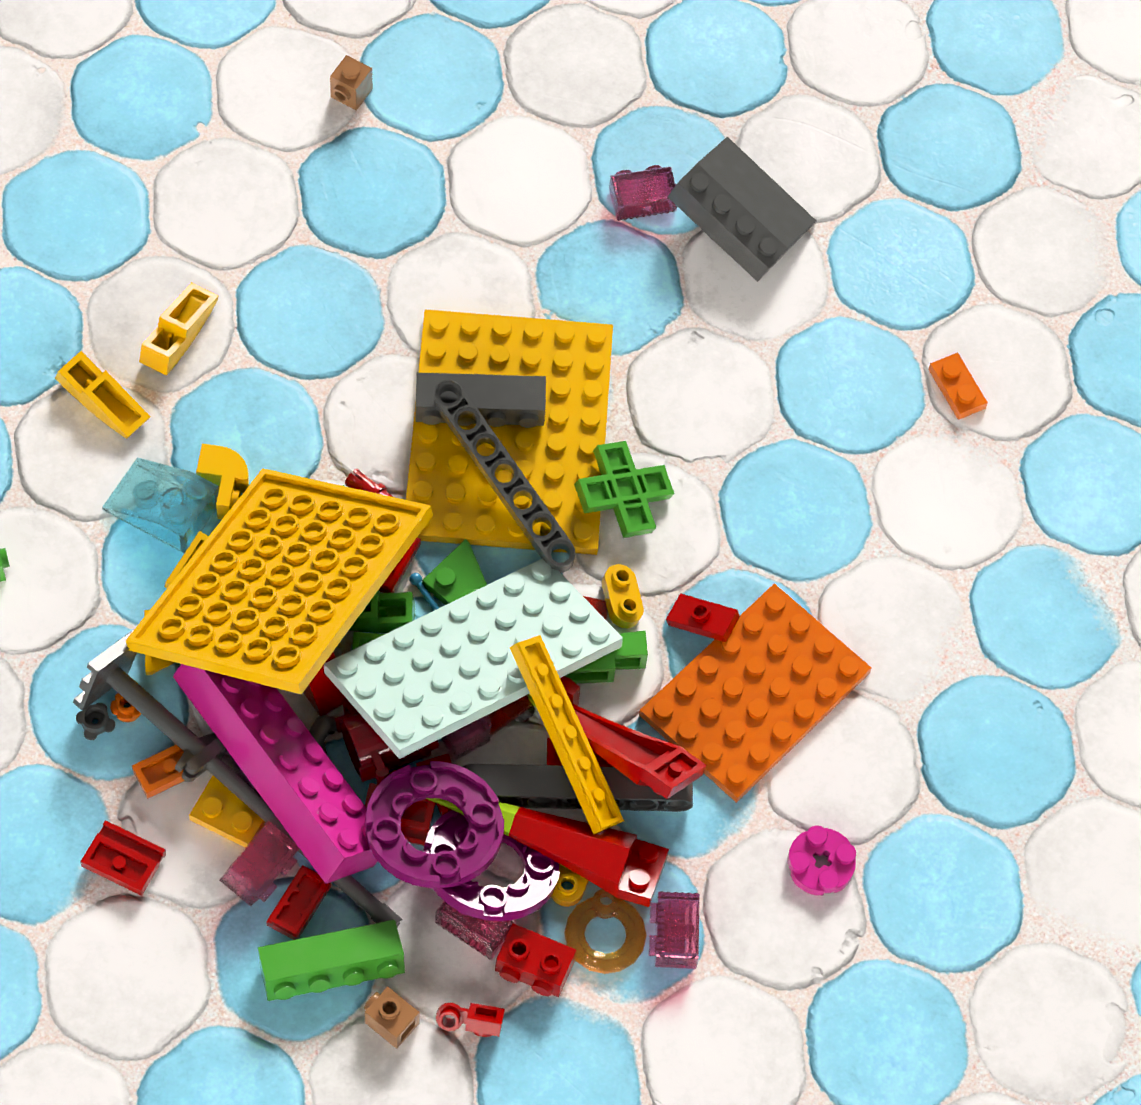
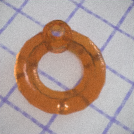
M603 889L598 890L593 897L588 898L575 907L567 918L564 931L566 945L577 950L575 961L589 971L602 974L621 972L634 964L644 951L647 937L644 920L636 908ZM603 897H609L612 900V903L609 905H604L601 903L600 899ZM598 916L603 919L615 917L625 927L626 938L620 949L605 954L597 952L589 946L586 941L585 930L588 923Z

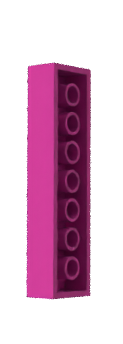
M181 664L173 678L325 884L374 867L378 861L372 854L366 839V806L277 688Z

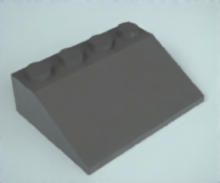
M726 137L703 157L675 185L668 195V198L757 282L817 221L729 137Z

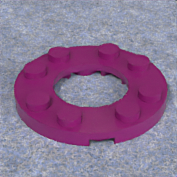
M430 761L429 765L404 766L381 781L372 793L367 806L365 833L369 848L376 860L396 878L425 888H448L461 885L476 878L491 865L501 847L504 833V818L499 806V799L492 788L481 777L455 764ZM426 798H440L456 805L468 821L467 836L464 842L452 851L428 854L427 851L417 850L408 843V840L405 839L401 831V819L405 810L413 803Z
M450 810L442 815L429 830L423 852L427 851L428 854H437L441 851L456 849L464 842L468 833L466 817L454 810ZM503 834L502 842L517 852L521 857L524 867L522 877L515 884H509L506 888H501L497 885L483 887L479 886V882L470 880L458 886L432 889L443 901L461 914L490 921L520 919L539 910L550 899L559 878V863Z

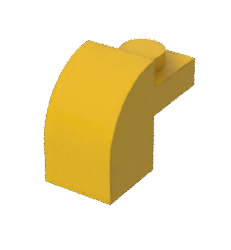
M202 443L196 470L198 487L219 490L216 509L217 519L222 520L239 499L241 493L249 486L248 468L244 459L236 451L223 446Z

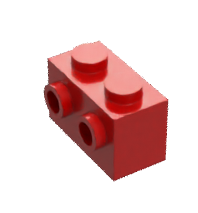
M512 923L496 958L495 971L499 972V975L509 982L518 983L520 981L530 985L532 990L540 995L549 997L552 994L559 997L575 962L577 950Z

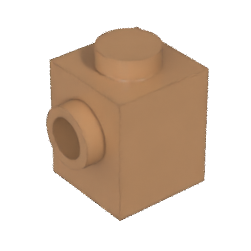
M348 55L343 58L330 75L331 98L356 111L373 89L372 68Z
M388 986L381 994L378 992L374 993L364 1006L366 1010L365 1024L396 1049L420 1024V1012Z

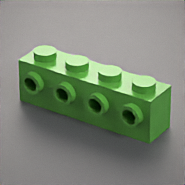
M395 920L258 947L259 964L267 1001L276 999L286 1000L296 995L310 992L320 993L330 988L344 985L354 986L364 981L378 978L388 979L405 973L404 952Z

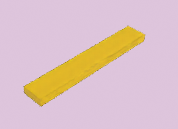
M541 635L512 645L509 648L593 834L624 822Z

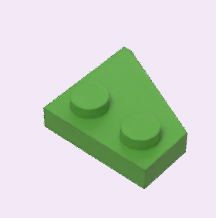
M466 539L422 580L425 588L444 605L487 585L470 543Z

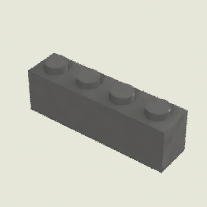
M417 372L415 422H423L428 425L446 423L435 407L434 390L440 381L452 379L462 386L488 425L493 427L520 425L525 428L544 426L546 376ZM451 391L443 392L440 395V400L447 404L455 402L458 398ZM464 417L458 422L460 426L476 424L470 417Z

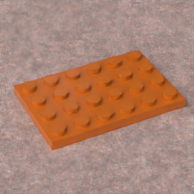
M774 583L740 615L726 642L714 639L640 709L639 716L669 743L681 746L706 764L704 774L737 803L870 674L872 667Z

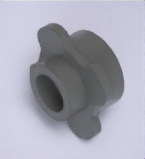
M103 703L90 705L83 711H79L76 715V722L82 725L84 737L87 740H95L99 734L112 732L115 729V721L109 718L107 706ZM94 719L99 720L97 724L92 723Z

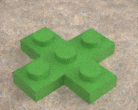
M626 441L597 445L593 453L601 475L578 479L574 484L584 514L613 509L623 538L652 533L656 529V525L648 503L667 500L675 494L665 465L636 469Z

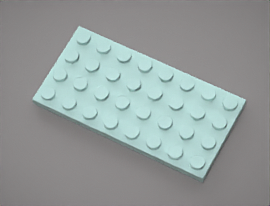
M540 559L325 663L324 673L394 754L401 759L530 694L509 648L512 645L541 635L556 671L561 678L621 648L623 637L558 570L552 569L548 563Z

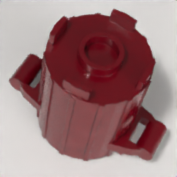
M347 698L342 700L344 715L335 718L337 732H342L348 754L361 782L375 778L379 785L382 780L390 775L389 770L430 756L432 750L439 748L438 740L399 759Z

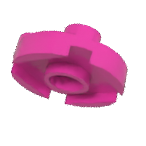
M819 825L812 826L808 831L798 835L790 847L787 857L791 872L790 876L800 889L809 894L823 896L824 893H837L843 890L853 877L856 868V850L841 833ZM825 855L828 857L827 861L831 865L829 867L823 865L821 868L816 867L814 856Z

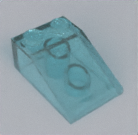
M137 457L102 506V510L185 553L199 531L202 532L217 510L216 502L219 486L191 471Z

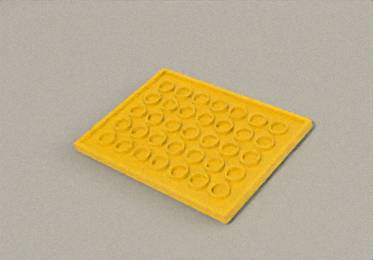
M425 309L419 373L546 376L544 426L525 428L520 425L490 427L570 539L575 548V553L597 555L600 511L584 514L574 484L578 479L601 475L593 450L597 445L605 444L613 325ZM415 402L406 500L431 505L433 513L432 518L417 538H420L421 541L461 544L466 539L470 545L535 550L447 423L428 425L423 422H415ZM476 424L460 427L464 430H470L474 428ZM483 443L476 449L482 456H490L495 451L494 447L488 443ZM500 470L495 474L496 479L502 483H507L513 479L512 473L508 470ZM519 496L514 500L515 506L519 509H527L532 505L531 500L526 496ZM543 522L536 523L532 527L533 532L539 536H545L551 531L550 527ZM556 549V550L553 551V552H566V553H568L567 551H565V550H563V549Z
M263 468L126 639L129 651L302 695L432 518L431 505Z

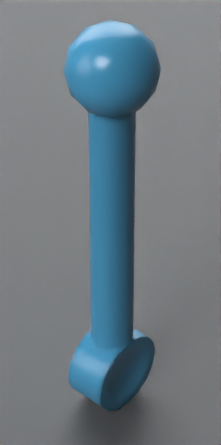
M413 573L409 577L410 583L418 587L433 611L439 609L423 585L421 575Z

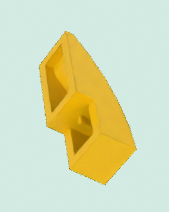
M191 282L161 314L158 327L141 344L139 362L167 376L200 332L216 305L219 295Z
M82 351L65 364L55 376V379L85 408L126 439L151 417L106 370L102 373Z

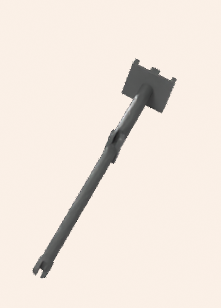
M134 629L88 663L87 668L91 672L82 678L79 685L83 692L73 700V703L80 710L83 711L113 688L184 751L175 769L179 773L184 769L182 778L185 781L192 782L208 770L305 857L260 794L221 760L227 750L213 732L199 738L128 675L137 652L129 651L126 639ZM351 875L332 881L366 911L375 923L395 920L398 927L400 921L403 920L385 903L382 904Z

